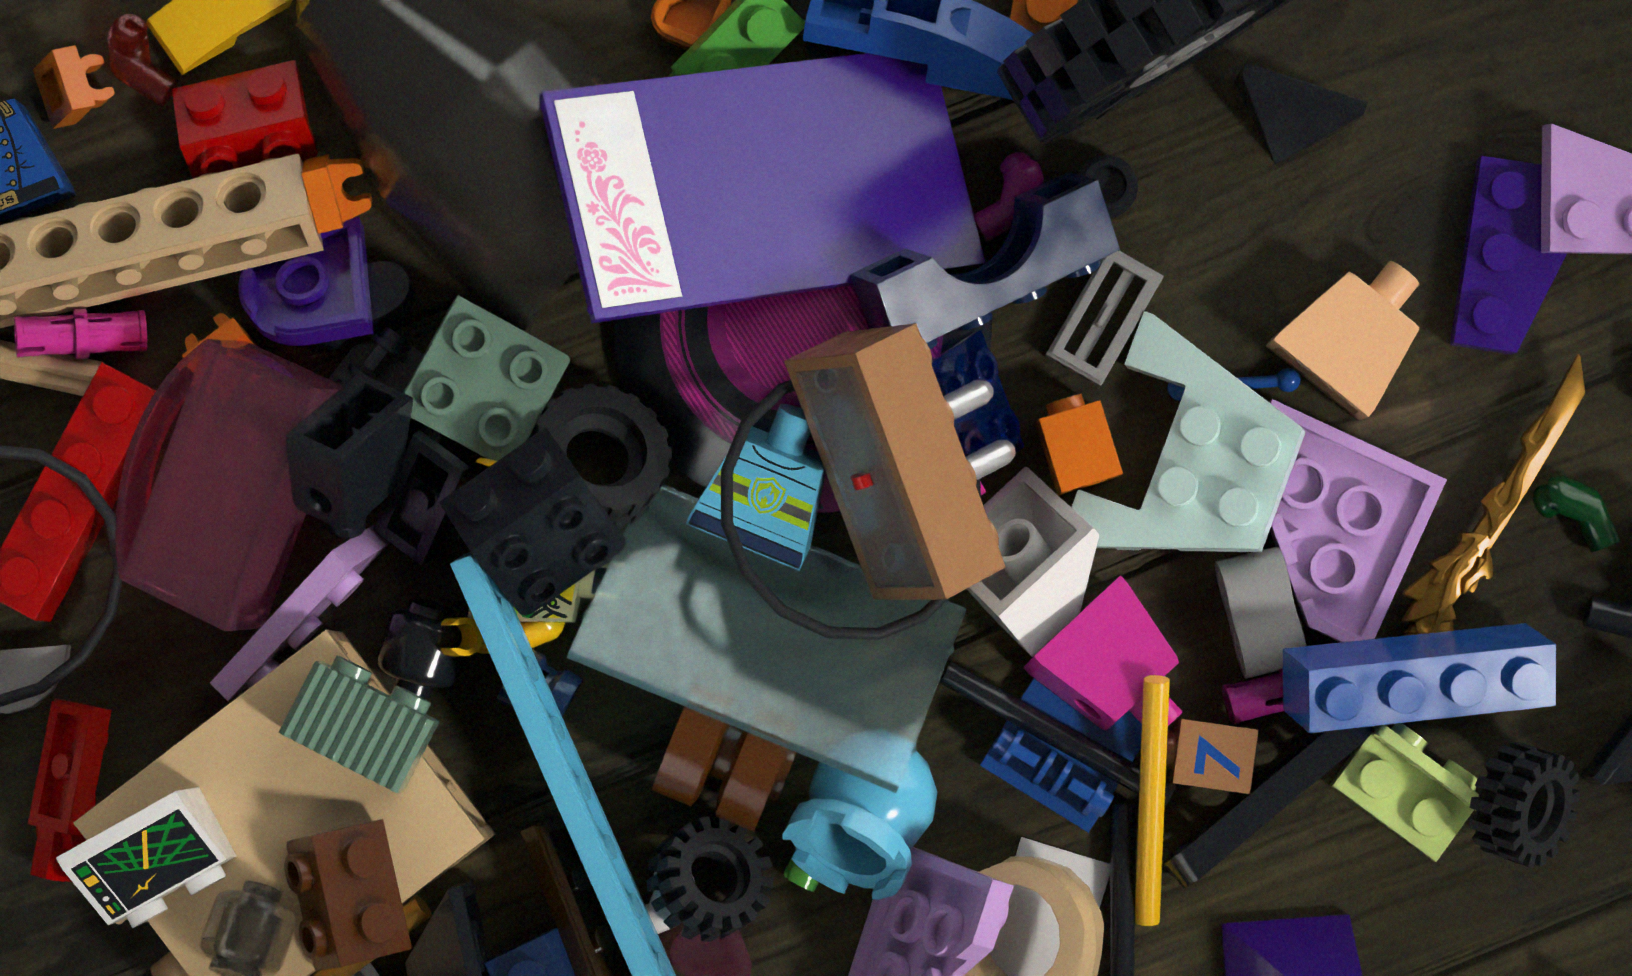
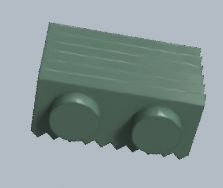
M336 655L332 665L323 661H315L278 733L395 793L403 792L439 724V720L426 714L431 703L397 685L394 687L391 695L368 685L367 682L372 672L341 656Z

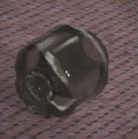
M244 881L241 891L225 890L216 896L199 943L201 952L211 960L208 967L210 971L220 976H273L281 970L297 925V919L288 907L280 903L283 894L280 890L259 882Z

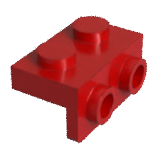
M295 60L172 89L179 146L193 179L207 173H219L260 163L269 158H281L299 153L301 160H306L318 155L316 141L308 122L301 74Z

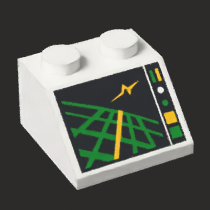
M199 787L178 790L59 855L56 859L62 870L108 925L127 918L131 927L134 928L167 910L168 907L163 897L184 885L187 887L190 895H194L225 878L226 874L221 865L237 856Z

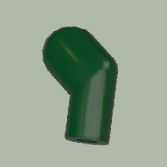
M1557 476L1551 477L1548 480V484L1540 485L1534 490L1533 503L1537 512L1545 518L1562 514L1577 520L1591 553L1621 541L1605 503L1596 489L1568 477Z

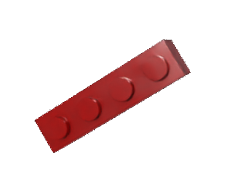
M101 362L51 455L86 474L112 509L172 398ZM46 466L0 548V602L34 621L51 622L105 521L76 482Z

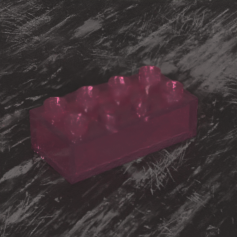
M206 339L194 348L166 376L154 393L140 418L130 442L123 465L116 508V553L120 580L223 631L261 628L267 621L306 515L305 512L300 511L293 503L286 449V434L343 386L247 341ZM183 405L151 492L155 466L161 446L170 425Z

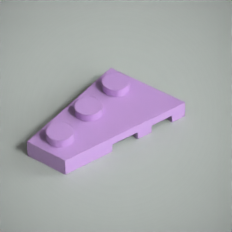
M1554 124L1542 126L1541 253L1632 254V153Z
M374 524L365 529L358 537L351 538L333 549L210 682L227 701L246 688L252 687L280 664L276 659L289 646L295 651L303 646L322 626L323 623L318 619L322 612L331 603L336 607L339 606L363 582L364 579L360 574L390 544L389 541L373 530Z

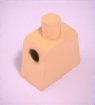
M1389 261L1370 285H1367L1355 274L1348 272L1271 338L1266 347L1355 419L1361 421L1369 417L1375 410L1418 333L1419 327L1399 309L1419 286V282L1410 272L1393 261Z

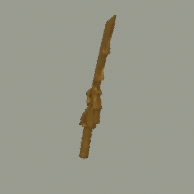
M1579 354L1576 355L1549 405L1521 435L1522 452L1504 482L1494 487L1481 500L1485 512L1473 531L1459 533L1457 539L1459 543L1447 554L1429 562L1428 565L1431 568L1403 591L1402 594L1405 597L1414 600L1401 619L1403 623H1410L1402 636L1453 631V620L1456 619L1453 605L1460 594H1465L1467 591L1474 592L1480 579L1490 580L1493 577V562L1490 554L1492 545L1531 486L1585 395L1581 357Z

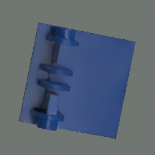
M1035 678L1032 679L1021 697V700L1132 762L1141 749L1142 724L1129 710L1105 731ZM1006 721L980 764L986 770L1088 833L1098 817H1102L1114 798L1113 793L1119 784Z

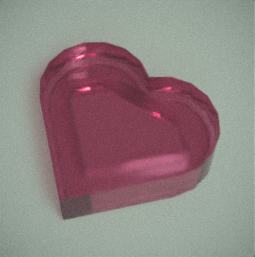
M740 929L723 939L718 937L711 942H701L700 934L690 940L680 936L682 933L680 932L672 943L670 951L672 964L684 976H750L752 967L751 957Z

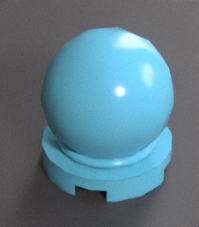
M884 732L853 735L835 743L814 770L808 793L809 800L799 803L782 834L783 840H791L796 847L791 859L811 878L837 892L844 894L848 885L852 884L862 888L873 889L872 899L880 900L894 896L903 885L912 866L910 849H912L933 821L938 792L928 762L907 741Z

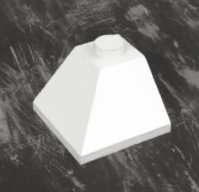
M1025 466L983 505L988 519L993 523L998 533V547L1006 567L970 586L967 590L994 620L1033 657L1080 613L1099 534L1086 520Z

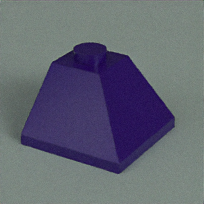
M1349 914L1221 923L1225 976H1363Z

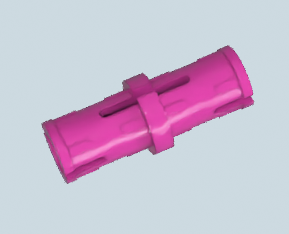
M73 308L72 314L41 317L14 316L16 357L75 354V359L77 360L89 359L90 353L147 351L145 311L87 313L86 308Z

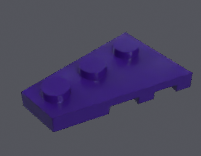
M1482 155L1477 159L1450 345L1510 355L1518 352L1567 253H1541L1542 165Z

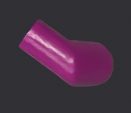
M1015 152L1003 160L1000 166V171L1003 173L1004 178L1001 199L973 214L977 231L985 243L1010 230L1014 214L1015 196L1043 184L1044 178L1041 166L1026 153Z

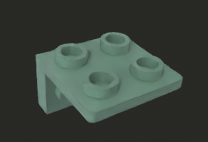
M457 295L453 299L403 393L413 397L411 419L419 421L487 459L498 461L527 441L539 415L542 414L545 405L548 403L566 370L570 358L567 354Z

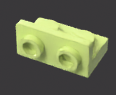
M1394 724L1391 729L1386 725L1373 726L1375 728L1373 733L1353 751L1329 785L1430 860L1437 862L1474 811V809L1470 808L1471 797H1479V794L1474 791L1477 778L1450 759L1442 767L1425 755L1423 750L1428 745V742L1404 724Z

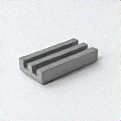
M1121 251L1100 259V267L1093 271L1045 355L1050 360L1064 365L1076 375L1079 374L1085 377L1090 383L1099 388L1164 277ZM1114 263L1123 268V271L1078 350L1073 355L1064 350ZM1134 276H1137L1144 280L1145 284L1098 366L1095 368L1088 364L1086 360Z

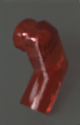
M127 13L120 15L115 19L107 34L111 72L116 79L162 107L171 98L172 89L177 87L178 80L151 64L149 38L145 21L135 14Z

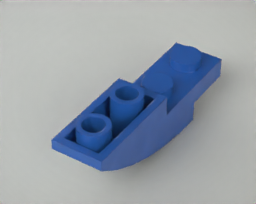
M811 0L805 20L803 41L927 64L928 69L925 83L1013 100L997 74V69L1004 64L1003 61L1014 50L1026 45L1025 41L1032 37L1034 33L1010 18L973 0Z

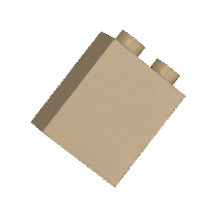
M332 630L322 632L73 822L84 838L88 840L175 791L199 787L237 857L221 865L226 874L225 878L194 895H190L187 887L184 885L163 897L168 907L167 910L148 920L149 924L170 950L168 954L150 967L152 976H311L315 973L316 970L313 967L312 959L306 956L300 943L299 925L303 918L298 896L290 889L285 875L284 863L288 855L286 844L289 840L383 819L402 905H404L496 834L429 745H427L405 790L395 793L278 733L315 661H323L332 665L336 655L341 656L372 672L367 684L390 695L343 632ZM127 918L119 922H116V924H122L125 920H127Z

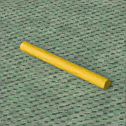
M1160 675L1146 676L1143 681L1135 888V923L1141 926H1155L1160 923L1170 679Z

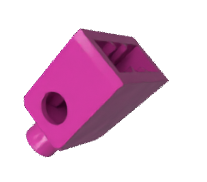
M1120 575L1037 652L1023 668L1029 675L1088 720L1106 731L1128 710L1142 724L1144 677L1150 675L1165 676L1179 661L1177 655L1129 584ZM1170 697L1168 726L1183 713Z

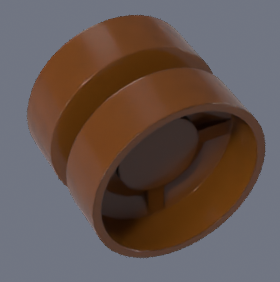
M703 664L677 722L654 781L652 791L692 806L703 791L710 776L718 778L722 782L717 797L715 816L754 832L767 799L777 802L801 743L792 739L805 705L766 690L758 699L747 720L737 717L735 715L741 696L742 680Z

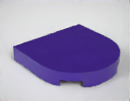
M359 216L345 221L341 229L321 233L324 251L241 271L239 298L250 323L261 335L280 344L305 346L373 334L365 233Z

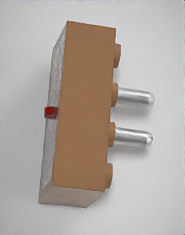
M916 323L843 332L784 361L874 600L948 599L1006 567L998 547V533L993 523L987 517L976 484L978 479L1009 464L1015 456V447L1008 440H997L965 457L954 427V420L987 404L993 397V387L988 381L975 380L943 396L931 365L932 355L930 348L921 337Z

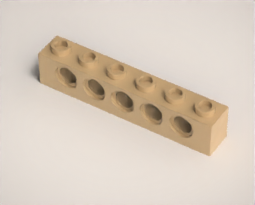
M299 153L281 158H269L260 163L219 173H207L198 178L157 188H144L136 193L94 203H82L73 208L36 217L20 218L11 223L0 225V328L14 325V316H54L73 311V308H87L324 251L322 237L317 232L302 179L303 163Z

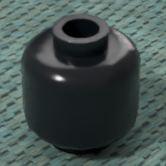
M410 599L408 608H399L391 612L378 657V665L386 674L396 678L394 687L397 685L420 697L430 698L433 687H451L457 682L464 656H446L442 653L441 648H457L462 641V633L456 625L442 626L441 623L444 619L458 617L459 611L429 601Z

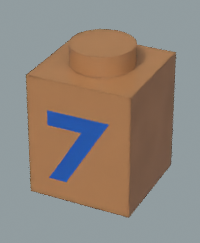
M1175 719L1174 730H1168L1167 782L1250 794L1258 730Z

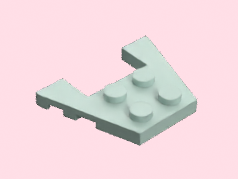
M1144 311L1124 365L1128 369L1185 388L1141 509L1136 510L1078 489L1071 508L1099 534L1096 548L1262 552L1306 432L1292 419L1154 314Z

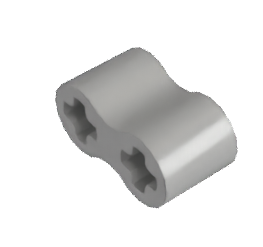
M1275 546L1263 549L1262 552H1251L1215 561L1219 591L1226 610L1235 654L1243 677L1248 679L1283 669V649L1306 646V642L1296 611L1288 570L1280 548Z

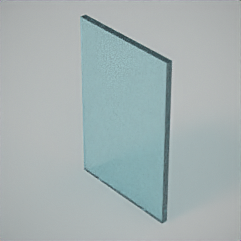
M663 485L649 509L644 511L641 518L633 524L628 522L623 534L626 539V546L620 553L612 557L589 609L583 613V622L570 647L567 658L896 793L910 756L917 749L916 741L947 659L954 652L953 644L966 608L946 601L926 622L881 640L825 638L778 616L741 576L728 541L686 524L690 513L699 499ZM812 545L800 571L744 548L752 570L786 606L828 626L878 628L920 611L930 601L874 600L861 565Z

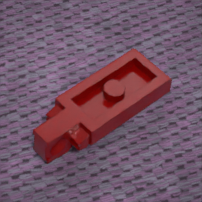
M56 698L51 702L28 819L29 825L36 826L37 834L30 875L52 881L72 882L62 870L56 857L86 841L73 822L87 813L96 804V788L103 753L108 743V727L112 712L110 709Z

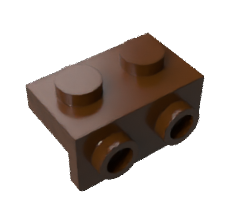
M383 819L287 841L288 855L285 858L284 869L290 889L298 896L303 918L299 925L300 943L306 956L312 959L313 967L316 971L340 968L412 949Z

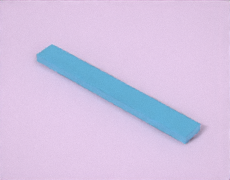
M471 552L463 554L450 563L451 568L631 975L676 976L513 605Z

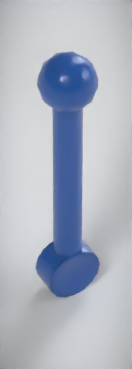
M1288 367L1281 369L1277 375L1238 377L1240 381L1251 389L1278 387L1283 392L1295 391L1301 381L1299 373L1295 369ZM1169 383L1167 387L1169 396L1175 401H1181L1185 388Z

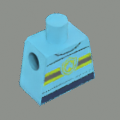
M780 404L769 433L753 426L751 427L734 468L733 523L743 548L800 571L811 546L826 472L819 453L805 447L811 432L803 410L793 405ZM724 458L690 513L686 524L727 541L721 526V468L725 461Z

